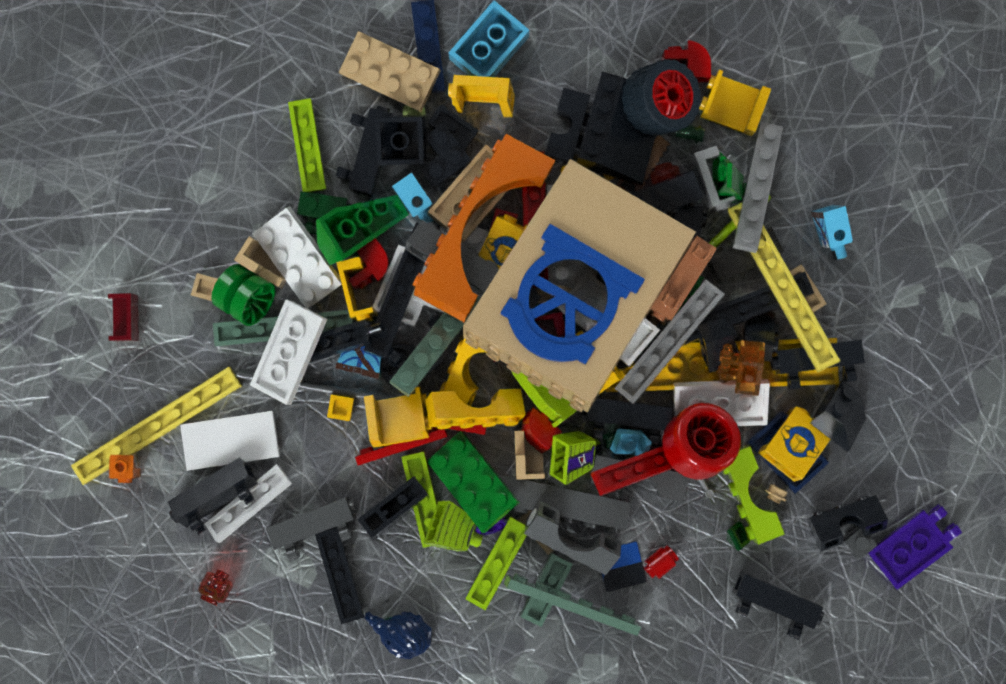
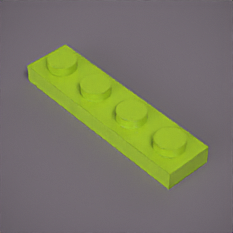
M312 99L288 102L302 190L309 193L325 191L327 187Z
M422 451L402 456L401 459L406 480L408 481L415 476L428 493V496L413 508L422 547L426 548L430 547V545L424 544V540L437 502L425 452Z
M512 516L509 518L467 594L466 600L483 610L487 609L527 536L524 534V523Z

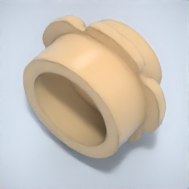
M770 484L769 488L765 490L768 493L767 498L778 504L781 500H787L785 497L788 492L776 485Z

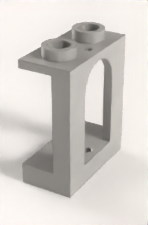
M717 145L694 153L688 160L691 170L697 168L706 191V196L702 198L705 212L713 211V214L726 211L727 208L731 207L730 203L735 200V196L719 200L707 164L712 163L720 155Z

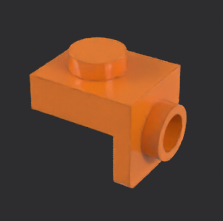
M110 455V479H118V483H132V479L140 477V468H134V455Z

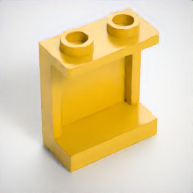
M453 76V83H449L448 96L451 97L452 105L455 106L458 113L463 114L466 101L499 103L503 117H513L515 93L510 78Z

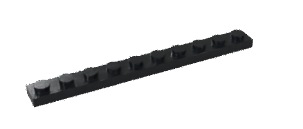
M805 271L793 276L805 298L814 294ZM766 286L716 306L700 325L725 318L729 326H735L781 307L770 287ZM666 326L660 328V333L654 338V340L648 345V347L642 352V354L636 359V361L631 366L635 365V363L640 359V357L645 353V351L650 347V345L655 341V339L661 334V332L666 328ZM698 328L684 345L699 340ZM621 360L616 365L620 371L629 368Z

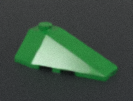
M719 152L720 155L712 163V180L719 200L735 196L733 203H739L743 200L746 188L744 176L732 162Z
M398 195L344 207H336L316 220L317 245L329 265L346 259L409 214Z

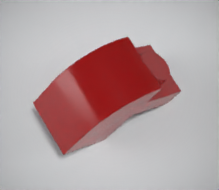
M688 40L685 50H682L680 46L668 47V50H664L662 60H677L685 64L689 70L691 69L698 83H708L711 78V58L704 46L695 41Z
M375 238L357 250V253L367 267L349 279V282L355 289L359 287L361 289L366 288L373 282L371 278L374 276L381 283L390 266L386 251Z
M532 408L523 417L522 431H524V437L527 442L542 454L551 448L553 436L561 434L562 431L557 427L554 428L548 420L549 417L538 408Z

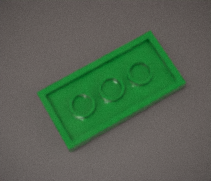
M459 431L427 460L430 467L482 533H486L519 503L518 499L463 431Z

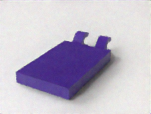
M939 504L933 507L928 514L923 509L879 541L877 546L868 553L896 590L954 548L950 541L962 533L960 528L954 523L948 525L943 532L935 525L938 520L948 514Z

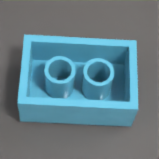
M494 0L449 51V60L468 76L495 77L529 38L530 30Z

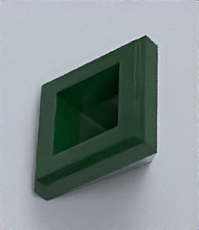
M741 521L736 522L727 530V541L737 551H740L751 542Z

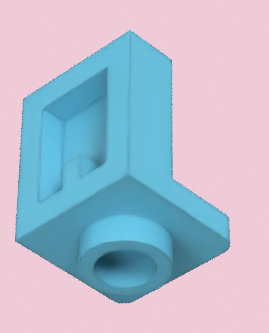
M617 429L610 449L614 454L637 456L650 451L651 441L641 430Z

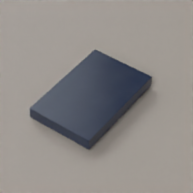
M783 411L778 412L767 425H764L747 441L757 454L763 445L771 441L787 418ZM758 454L794 494L829 463L820 454L804 478L794 482Z

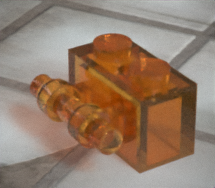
M741 340L739 353L733 352L732 345L725 344L719 356L721 361L717 371L719 381L727 383L728 379L735 380L736 394L759 396L764 367L765 343ZM730 365H737V368H732Z

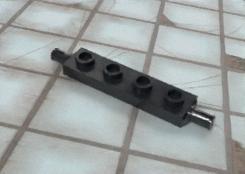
M364 319L322 332L310 362L372 344L373 334L384 332L385 326L382 322L370 325V322Z

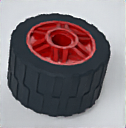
M666 59L644 66L631 73L623 87L622 102L627 119L636 130L650 136L663 135L684 129L695 120L701 105V90L698 80L693 75L694 73L691 69L689 70L685 64L677 60Z

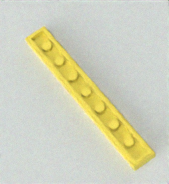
M742 202L727 210L736 228ZM763 225L758 250L756 253H750L818 373L839 363L840 359Z
M229 366L75 462L71 467L82 485H86L109 470L110 455H134L241 388L242 384Z

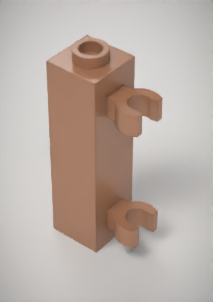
M698 236L692 239L688 249L650 309L653 312L651 314L652 317L660 322H664V320L667 322L672 321L717 248Z

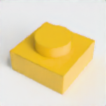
M331 394L327 418L351 421L355 398Z

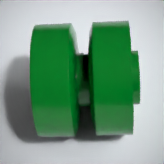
M234 264L227 268L216 281L211 300L214 306L227 314H231L234 319L245 326H252L258 323L269 311L275 297V287L272 283L256 275L241 264Z

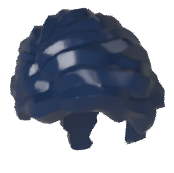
M404 611L401 615H395L388 620H384L372 615L370 612L365 613L364 619L369 622L375 633L380 635L382 644L397 658L411 659L423 654L430 647L432 628L424 622L420 614L415 615Z

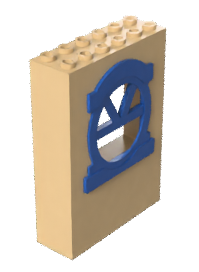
M570 159L463 325L465 342L474 349L480 347L487 352L486 355L496 362L501 360L508 364L506 367L516 374L521 372L528 376L527 380L535 386L540 387V385L548 388V392L555 398L561 399L563 397L570 402L569 405L575 410L588 412L688 249L696 231ZM567 259L580 260L596 269L604 279L607 288V304L604 313L539 276V274L549 265ZM532 285L554 297L531 309L529 307V293ZM565 303L564 338L546 333L534 321L535 318ZM575 310L597 322L593 328L579 336L575 335Z

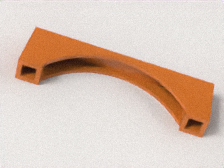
M505 134L502 141L498 139L492 149L494 155L491 159L487 158L481 168L483 171L481 177L476 176L470 186L471 194L469 197L465 195L458 207L461 211L458 216L453 214L447 225L450 228L446 235L441 234L436 244L439 248L435 255L430 253L424 264L427 267L423 274L419 272L413 282L415 296L462 322H465L478 297L471 290L461 259V239L467 222L481 205L500 193L524 186L536 185L542 188L555 163L554 159L508 134Z

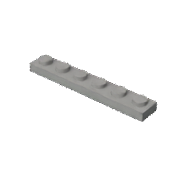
M762 121L759 124L733 244L735 249L756 253L758 250L783 126Z
M705 280L619 382L615 390L634 404L725 294L708 280Z

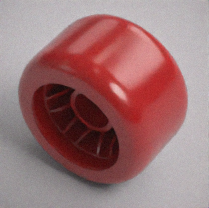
M696 403L683 409L667 424L662 438L663 451L668 463L679 474L695 480L708 479L725 470L735 461L741 447V434L736 421L725 409L711 403Z

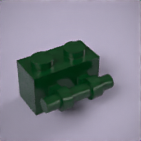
M300 191L297 215L307 219L306 224L303 225L309 234L313 236V234L317 235L315 220L336 207L349 206L350 202L347 198Z

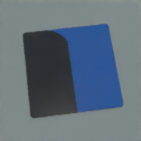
M637 542L621 545L620 558L606 575L602 574L606 592L642 584L647 581Z

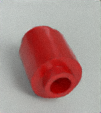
M667 545L664 548L660 547L644 560L646 566L643 568L652 579L655 576L660 579L676 566L679 558Z

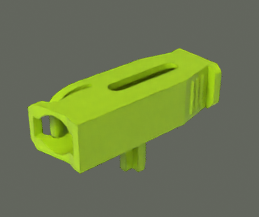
M512 372L537 408L554 422L552 423L554 428L577 411L569 405L570 402L563 397L557 399L548 392V388L540 385V387L535 386L527 380L528 376L521 372L519 374Z

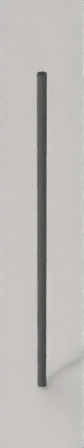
M238 369L237 378L252 381L255 372ZM305 380L301 381L298 388L364 400V396L373 395L376 401L399 397ZM523 418L514 426L522 427ZM564 424L556 426L562 431L561 434L581 431V427Z

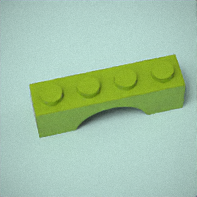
M746 445L740 448L735 461L722 472L724 475L728 474L731 483L728 484L732 496H736L739 505L736 507L741 519L745 518L748 527H745V531L749 540H754L759 545L785 534L777 513L772 510L759 509L749 496V481L759 467L751 447Z

